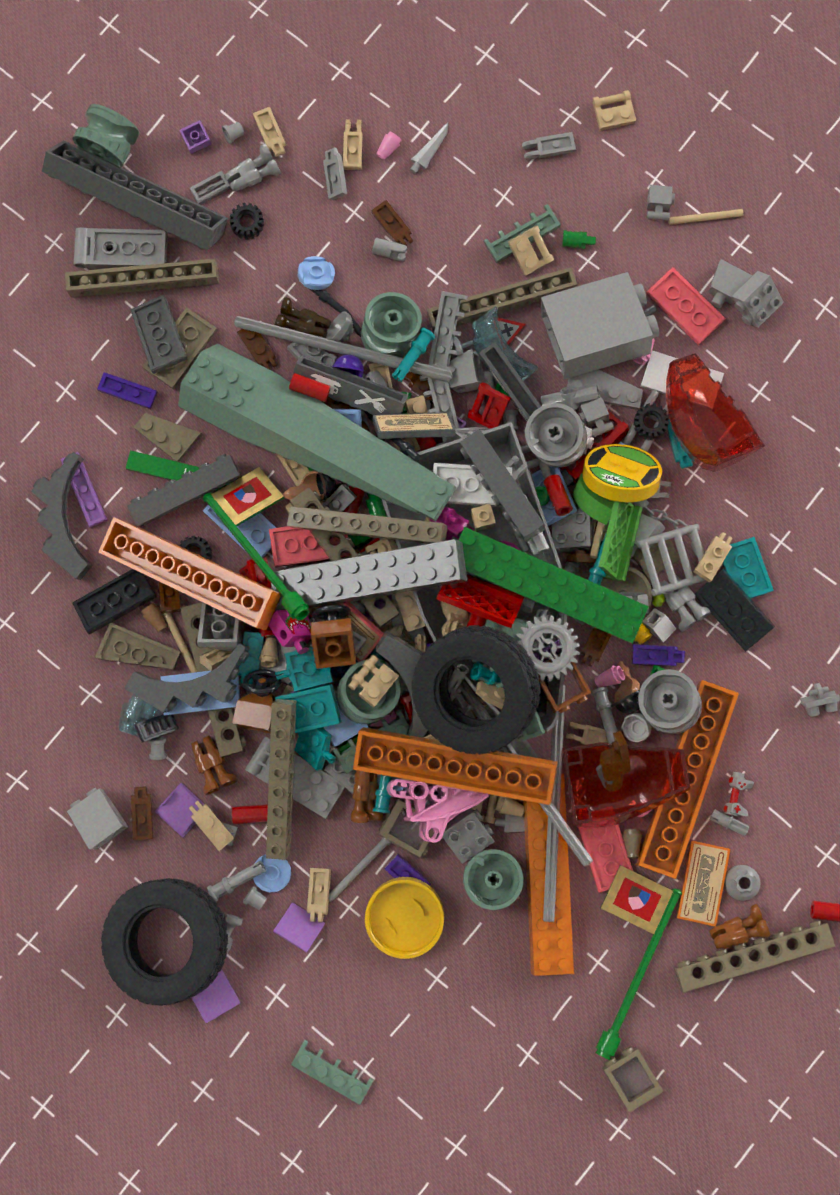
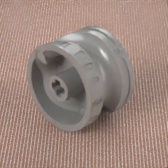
M550 403L539 407L529 417L525 428V438L528 447L542 463L548 466L565 467L573 464L583 455L587 446L588 435L584 423L571 407L564 404Z
M671 669L657 671L644 681L639 691L638 701L643 716L653 728L662 733H683L695 725L699 719L702 709L700 694L693 681L682 672Z

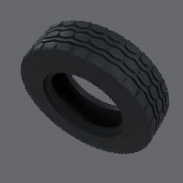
M479 625L465 626L444 635L424 651L425 653L421 655L413 673L412 698L417 715L421 719L420 721L435 739L461 753L487 754L490 751L494 752L507 746L528 727L539 705L540 683H538L539 676L537 669L534 667V662L528 656V652L524 647L517 643L518 641L510 635H506L505 632L498 629L495 630L492 627H480ZM464 659L478 660L490 666L497 673L503 684L505 694L503 708L497 717L487 720L474 719L462 713L455 706L448 691V676L455 662Z
M175 878L151 880L138 884L126 891L125 894H122L116 900V904L111 907L103 925L104 929L101 936L102 956H104L105 967L108 969V974L113 982H116V985L123 992H126L129 997L134 1000L138 999L139 1002L156 1006L176 1004L198 995L209 987V984L213 983L218 976V972L221 971L224 965V959H226L228 950L227 925L223 919L224 915L220 907L216 905L215 900L207 895L208 893L201 887H197V885L189 881L185 882ZM157 908H166L177 912L185 919L192 932L193 948L187 964L175 974H163L150 968L142 959L138 949L137 936L139 927L144 918Z

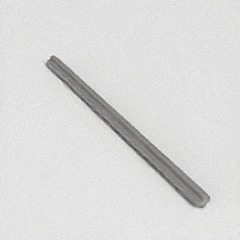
M236 316L234 322L235 326L343 355L351 354L359 359L397 368L404 359L241 316ZM415 362L409 372L447 382L452 378V371L419 362Z
M463 679L458 688H463L461 694L468 704H472V710L480 720L492 719ZM510 743L501 749L502 752L517 754ZM551 802L550 805L539 803L582 865L588 866L591 864L593 859Z
M565 685L562 687L560 704L565 701ZM564 712L559 713L556 724L552 728L551 760L558 762L551 802L558 812L560 811ZM549 817L543 920L545 922H554L559 831Z

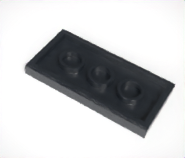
M131 569L77 599L72 604L86 632L90 635L156 598V595L145 574Z
M724 569L716 574L711 582H707L695 593L700 602L709 608L711 614L745 652L775 627Z

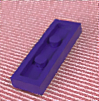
M105 372L97 388L99 392L150 410L158 393L154 389Z

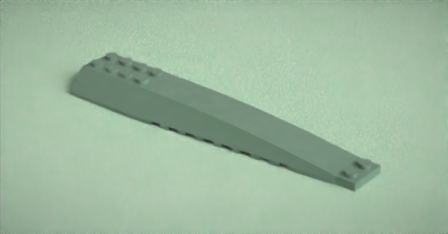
M220 344L201 351L182 380L178 406L240 440L264 448L271 453L281 455L283 458L295 461L302 466L312 468L321 474H326L352 487L362 489L364 492L376 495L417 514L421 513L437 521L456 490L455 485L439 478L435 473L381 439H378V437L318 399L289 390L290 382L277 373Z

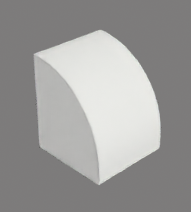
M655 608L642 622L663 643L676 630V627L669 618Z

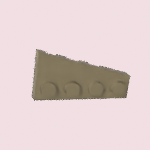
M110 623L95 658L174 670L181 651Z

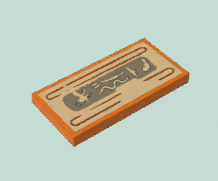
M691 841L676 918L716 927L731 849Z

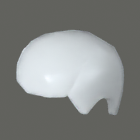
M640 713L626 716L621 726L625 737L636 743L646 740L651 732V725L643 714Z

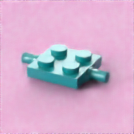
M313 646L309 647V650L304 654H298L297 650L285 653L286 670L275 672L277 680L289 678L294 692L333 682L330 673L331 667L316 669Z
M323 727L298 732L294 751L315 770H322L325 760L330 764L336 761L334 760L336 757L329 751L332 735Z

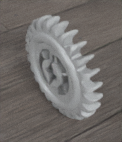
M543 615L541 621L534 617V624L527 621L528 629L525 627L520 628L524 634H516L521 639L517 643L522 645L528 652V656L531 657L535 664L534 667L540 675V681H543L545 676H547L549 682H551L553 675L559 680L560 672L566 676V668L573 670L570 663H577L573 656L580 654V652L575 650L580 644L574 643L578 636H571L574 629H566L568 622L561 625V618L554 622V617L551 615L547 621L545 615ZM542 634H551L550 639H545ZM553 636L559 639L561 646H556L552 640ZM536 639L539 644L537 648H532L533 642ZM543 644L545 646L550 645V653L542 651L544 648ZM561 648V654L558 658L555 652L556 649ZM533 651H537L541 657L540 661L534 656ZM544 658H550L552 663H544L542 661Z

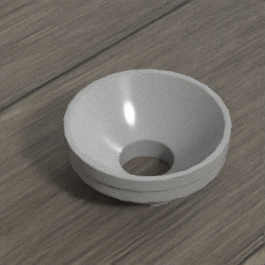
M347 312L340 313L334 319L327 331L326 339L346 342L352 335L354 330L352 317Z
M737 865L726 873L724 886L732 898L746 901L758 893L760 878L757 872L750 866ZM742 877H747L750 881V885L746 889H742L739 886V880Z

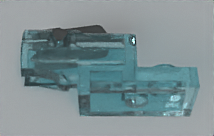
M133 694L129 702L122 705L118 726L119 731L138 736L134 725L143 722V718H154L157 708Z

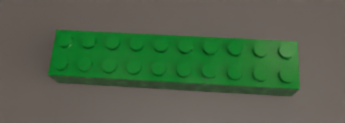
M464 527L458 541L463 542L467 572L633 644L649 606Z

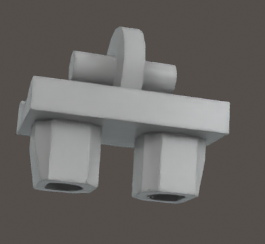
M815 683L814 690H809L810 696L800 698L801 704L805 707L810 717L820 714L818 707L820 705L825 706L826 712L837 711V701H840L839 694L836 695L834 690L829 691L828 686L821 687L820 683Z

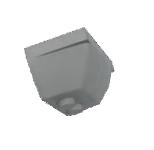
M202 602L197 641L198 647L234 651L239 643L242 644L245 622Z

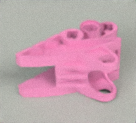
M401 779L392 780L387 785V792L390 796L404 798L406 801L407 816L404 817V820L420 821L419 835L421 839L433 843L441 840L449 821L461 812L478 805L489 797V794L441 785L427 786L423 782ZM398 783L399 787H405V791H397L396 794L393 786H396ZM415 786L419 788V794L417 796L414 794ZM410 799L414 800L415 812L413 813ZM432 828L434 833L430 838L428 832Z

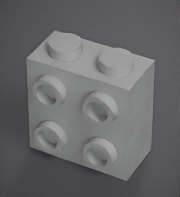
M757 271L732 296L736 309L743 316V322L757 328L784 303L771 276Z
M576 507L577 512L552 524V540L557 553L591 550L594 540V521L580 507Z
M472 807L449 821L442 836L462 864L495 842L492 834H494L493 830L488 824H483L481 813L478 809L473 810Z

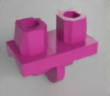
M444 507L437 521L430 519L431 522L447 525V532L457 539L460 538L464 527L467 528L470 525L469 521L455 513L453 508Z

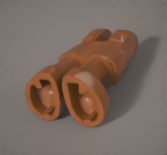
M208 735L202 738L208 751L206 754H204L198 740L191 743L199 774H204L205 785L203 787L205 795H210L220 790V786L212 774L213 768L217 773L221 787L230 786L238 781L235 774L228 773L224 769L225 759L220 757L219 750Z
M357 770L352 798L355 800V804L351 812V821L367 823L369 820H383V813L373 811V800L377 797L375 792L379 787L377 774Z
M757 904L750 907V916L741 920L737 916L709 930L717 949H726L733 945L738 946L748 943L749 938L770 937L769 928Z

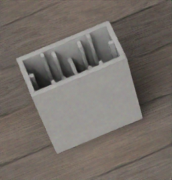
M628 272L541 297V317L564 379L651 354L652 339L659 337L658 324L654 315L645 316L642 306L647 305L644 288L641 283L633 285Z

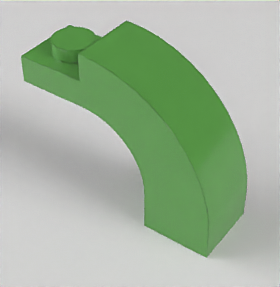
M581 473L573 490L574 500L587 515L607 525L611 517L614 501L603 498L591 491L585 484L583 474Z

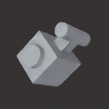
M650 185L647 209L654 211H647V219L669 220L670 213L663 211H669L670 206L674 205L675 193H672V186Z
M602 397L581 405L579 417L582 422L586 423L588 428L597 427L592 429V437L614 429L612 422L604 424L609 421V413Z

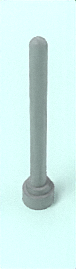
M390 830L389 834L392 835V836H394L395 838L399 839V838ZM382 838L329 893V902H332L387 845L390 846L392 843Z

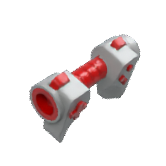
M733 772V775L729 778V786L732 787L730 802L724 806V814L748 816V811L737 803L740 790L751 789L754 782L745 780V774Z

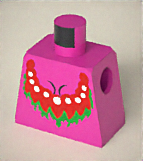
M287 610L276 611L270 620L269 627L280 644L285 648L295 647L298 654L306 653L309 650L307 643L311 639L309 617L307 616L303 620L297 621L291 617Z

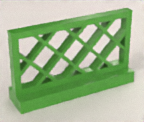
M614 501L598 566L606 573V579L624 582L626 580L642 513V508L634 506L631 502Z

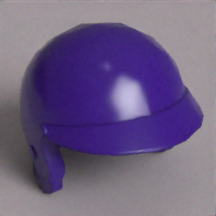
M354 355L340 356L332 366L363 378V363Z

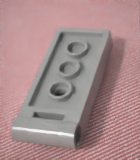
M79 227L75 229L73 265L77 268L108 269L167 263L168 234L164 230Z
M265 736L245 770L269 784L270 739ZM294 754L293 799L327 819L345 787L322 770H315L304 759Z

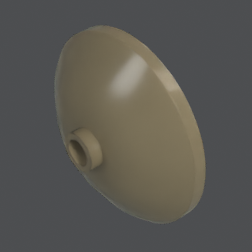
M628 567L625 582L603 577L601 586L614 592L647 594L650 607L652 589L648 579L640 571Z

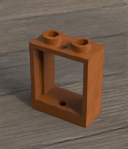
M548 660L544 663H552V661ZM573 662L570 663L573 667V670L570 671L582 692L559 705L555 703L544 680L540 681V675L538 674L540 689L553 713L559 711L561 714L571 709L570 704L574 702L580 704L588 700L587 695L591 693L579 669Z

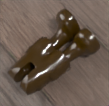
M284 297L275 325L326 338L328 332L315 327V325L328 329L332 321L307 308L299 311L292 306L290 298ZM285 316L297 318L299 320L295 322L290 319H287V317Z

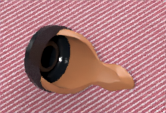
M313 470L304 476L299 486L290 487L283 493V496L291 500L307 488H310L312 492L315 490L319 494L321 501H325L334 493L336 480L326 474Z
M620 661L618 666L622 668L625 680L621 681V685L614 695L615 703L611 707L615 706L623 713L632 714L640 709L638 701L640 683L636 679L631 678L629 668L623 661Z

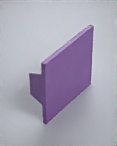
M180 783L155 812L180 836L184 837L196 824L191 818L193 813L189 807L192 805L198 811L199 808L195 802L198 800L203 806L205 804L185 785Z
M292 902L273 932L307 953L325 925V922H318L317 917L315 922H311L310 914Z
M222 969L218 972V976L213 983L209 984V987L198 995L191 997L205 1023L240 1004Z

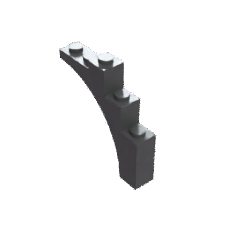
M73 452L65 457L63 460L64 464L60 469L58 468L52 473L50 480L45 477L38 479L34 483V488L31 492L48 505L47 508L45 507L39 512V518L36 521L52 533L53 536L48 537L44 541V547L41 550L75 579L81 580L93 565L82 555L76 546L68 525V492L75 472L84 460L80 455Z
M386 630L376 645V652L386 658L398 670L408 687L412 701V720L408 735L424 738L428 736L429 731L420 721L421 719L417 715L412 698L413 673L423 652Z
M239 643L232 654L219 667L196 679L182 682H166L154 679L141 672H133L124 689L163 713L172 711L176 707L177 698L193 708H197L199 705L202 706L207 698L206 693L222 703H227L236 694L235 689L237 685L232 683L231 680L236 679L240 672L239 666L249 657L248 651L250 647Z

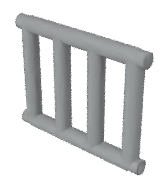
M698 524L637 541V546L641 547L653 586L651 590L653 596L706 581L699 575L693 576L682 540V535L691 534L698 561H700L704 555V550L698 534L700 529ZM672 538L675 540L686 579L680 581L676 579L665 540ZM658 543L670 583L660 586L648 546Z

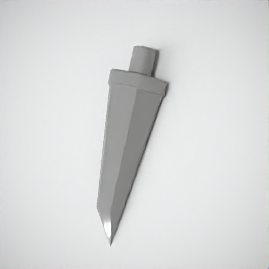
M448 123L413 156L411 162L414 164L410 168L412 173L416 174L420 168L426 169L429 162L447 135Z
M505 814V819L495 818V826L504 827V833L525 832L524 817Z

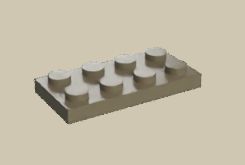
M187 307L175 324L188 359L155 374L151 372L148 361L142 366L144 370L173 390L217 332L216 327Z

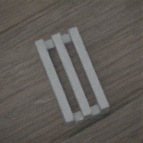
M222 171L190 187L191 193L200 205L231 189ZM222 178V180L218 181L217 183L212 184V185L208 186L207 188H205L204 190H202V191L196 193L197 190H199V189H201V188H203V187L209 185L210 183H212V182H214V181H216V180Z

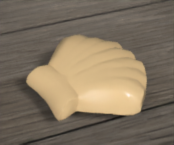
M450 612L447 617L448 620L442 627V635L444 636L451 631L465 627L462 622V615Z

